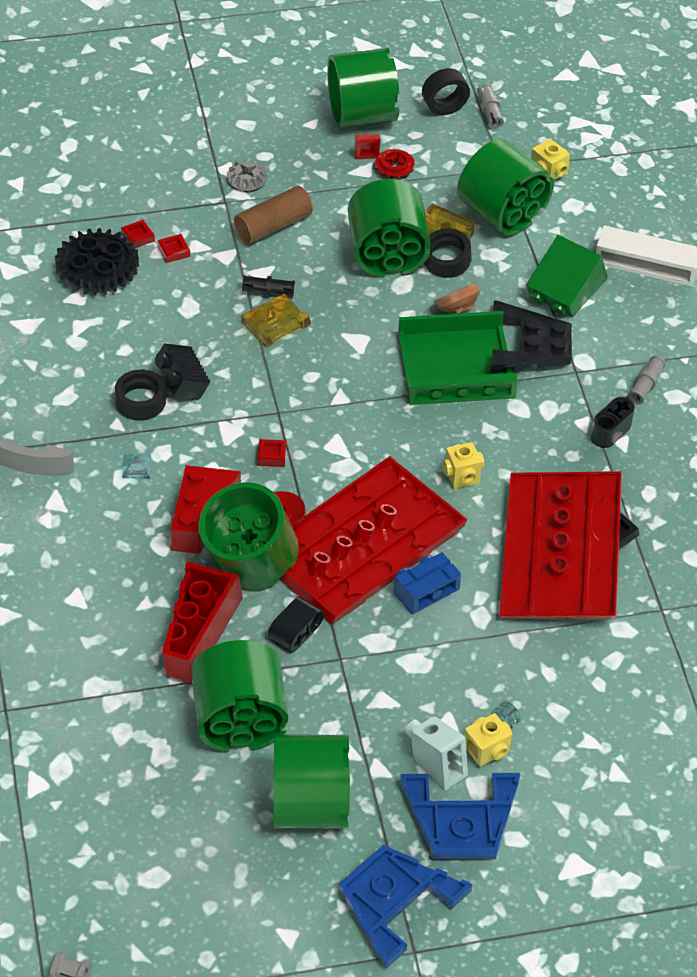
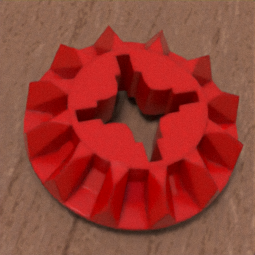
M385 150L375 160V169L379 170L380 176L387 175L388 179L396 177L399 180L401 176L408 177L409 173L414 171V158L403 150Z

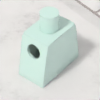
M431 717L422 724L418 720H413L407 725L405 733L412 740L414 760L444 791L468 776L465 736L437 717Z

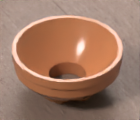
M476 282L434 300V303L443 312L450 314L461 313L475 306V301L480 293L479 285Z

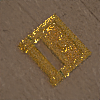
M285 294L241 315V323L265 347L273 345L275 340L298 328L304 329L311 325L308 314L304 311L301 312Z

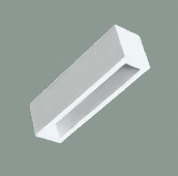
M603 226L596 253L602 256L606 267L694 287L697 277L696 246Z

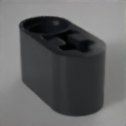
M617 397L595 416L591 440L596 446L609 448L630 430L635 409L632 400L626 397Z
M298 596L272 622L268 630V637L294 652L317 630L323 621L325 613L317 606Z

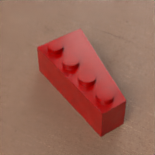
M187 561L184 580H181L178 602H175L174 616L168 628L162 657L167 676L192 683L191 667L194 660L203 651L216 645L243 596L239 575Z

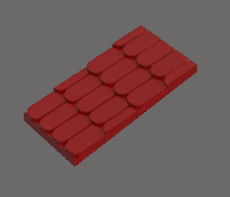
M389 456L305 515L302 523L294 529L298 540L296 562L293 568H289L280 579L284 580L299 596L323 610L325 613L324 617L334 624L364 604L367 598L393 582L394 577H396L400 570L412 567L424 557L430 555L432 550L458 534L459 530L465 526L467 518Z
M622 471L521 472L510 474L500 619L606 620L617 618Z

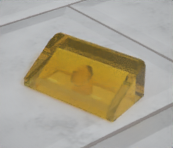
M433 203L428 207L425 214L429 235L434 231L446 228L461 231L466 234L469 240L474 235L475 223L473 220Z

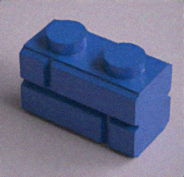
M443 552L433 557L429 555L424 557L413 568H403L400 570L396 577H394L393 591L409 612L415 614L459 590L461 573L453 563L451 564Z

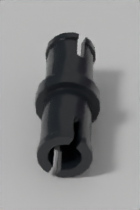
M243 275L242 292L265 293V296L269 297L270 294L291 297L294 295L295 281L272 279V276L260 278Z

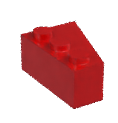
M185 465L171 527L172 551L195 554L202 552L205 545L199 533L201 512L205 504L215 493L229 485L241 483V471Z

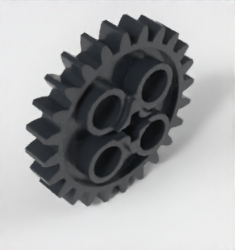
M90 228L87 230V234L78 231L77 238L70 235L69 242L62 241V248H57V255H55L56 273H59L60 280H65L66 287L73 284V291L83 288V294L92 290L93 295H96L98 290H102L106 295L107 289L111 288L114 292H117V285L125 288L126 281L132 282L133 275H137V267H139L138 249H135L134 242L129 243L128 236L121 238V232L112 235L111 229H108L106 233H102L101 228H98L96 233H93Z

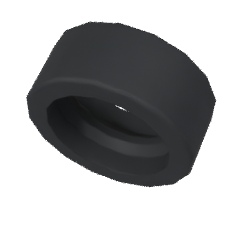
M445 68L434 72L425 80L422 86V96L431 112L436 115H448L460 110L466 104L470 97V88L461 72L456 69ZM448 85H457L451 95L441 99H434L442 88Z
M446 228L434 231L429 235L430 254L424 263L429 272L436 276L447 278L460 275L469 268L472 261L471 243L466 234L456 229ZM442 246H454L462 250V254L452 260H441L432 255L437 248Z
M145 369L132 370L123 374L115 384L117 409L122 415L133 420H148L156 417L163 411L166 405L165 382L155 372ZM137 388L149 389L156 393L153 398L146 401L137 402L125 397L129 391Z

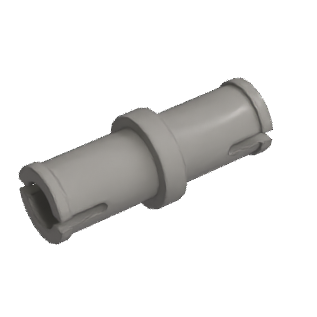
M482 84L485 92L483 93L481 86L477 89L482 102L481 110L486 114L489 127L493 129L499 128L496 120H498L500 126L504 123L499 110V100L495 98L490 84Z
M653 355L645 369L638 373L636 377L637 382L628 393V397L633 403L642 404L650 389H653L658 383L657 378L666 366L665 360L660 356Z

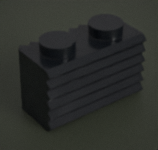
M163 344L155 357V365L160 369L165 378V384L169 386L174 398L183 397V399L192 398V400L196 398V400H199L209 386L210 379L206 376V372H204V368L200 365L194 350H192L191 346Z

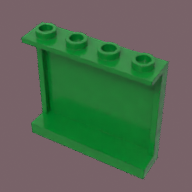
M503 311L399 317L398 340L409 404L421 405L516 398L518 380L516 373H512L511 367L502 368L499 373H491L493 349L508 351L502 326Z

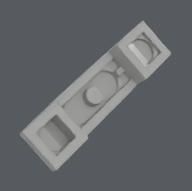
M0 439V464L5 467L30 474L52 476L72 474L74 471L72 451L47 444L43 452Z

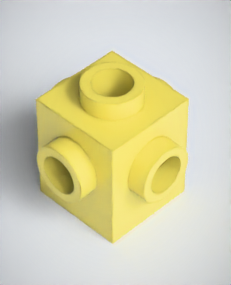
M549 138L532 148L531 159L548 171L549 175L555 180L563 177L568 172L570 153Z
M473 442L457 444L446 449V459L442 461L444 473L448 476L453 489L480 483L481 468H484V458L481 452H477Z
M496 713L486 718H478L472 725L465 728L466 750L479 767L494 759L500 760L510 751L513 736L512 730L505 721L502 722Z

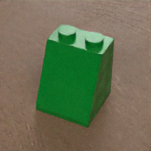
M557 235L526 283L529 297L538 304H543L544 302L550 305L556 313L560 315H565L566 313L574 317L606 281L608 276L601 255Z

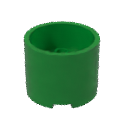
M389 48L329 55L327 63L328 92L332 115L338 128L398 120L400 110L399 107H395V103H397L398 94H400L394 58H389L387 55L390 54Z
M496 139L482 146L467 162L458 181L457 193L462 202L505 235L512 236L531 226V219L541 207L546 208L553 193L554 179L549 175L548 171L508 140Z
M382 179L364 185L353 194L348 203L347 212L354 256L358 266L365 272L377 277H385V274L400 272L406 275L422 266L430 254V236L423 198L418 189L402 180Z
M236 483L215 493L205 504L199 519L200 537L218 570L239 575L241 589L261 590L276 584L275 581L281 578L289 568H293L298 556V540L279 498L270 489L256 483Z
M234 640L214 645L197 656L191 667L198 733L200 739L206 745L225 752H229L230 747L251 746L253 751L274 743V734H285L289 716L281 661L278 653L273 648L257 641Z
M274 734L273 828H349V735Z

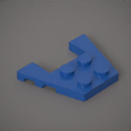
M492 773L493 800L430 801L428 774H401L400 785L433 859H496L519 785L520 773Z
M382 845L339 883V890L382 965L387 969L407 950V944L386 925L427 889H430L453 909L472 891V884L464 879L461 882L447 876L448 873L438 868L436 870L419 864L420 860Z

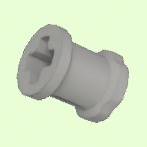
M59 952L51 966L50 977H89L91 963L87 960L80 962L68 958L66 953Z

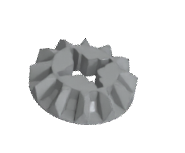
M246 160L243 163L235 161L234 166L229 167L227 179L234 188L250 191L258 189L265 184L267 171L264 170L263 164L257 165L255 160L251 163Z

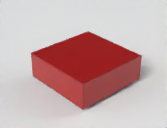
M379 134L355 135V159L376 158L380 154Z
M144 219L121 227L122 236H128L129 243L134 242L135 248L155 242V235Z
M182 234L158 240V248L166 263L191 257L190 249Z
M259 439L258 466L285 467L287 440Z

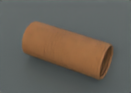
M295 186L234 216L235 230L244 243L251 244L311 215L313 212L311 198L303 187Z

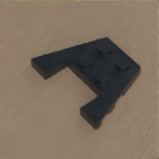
M494 300L493 311H503V324L520 326L519 352L493 349L491 373H499L502 368L513 367L514 371L523 370L525 365L537 364L538 368L571 364V323Z

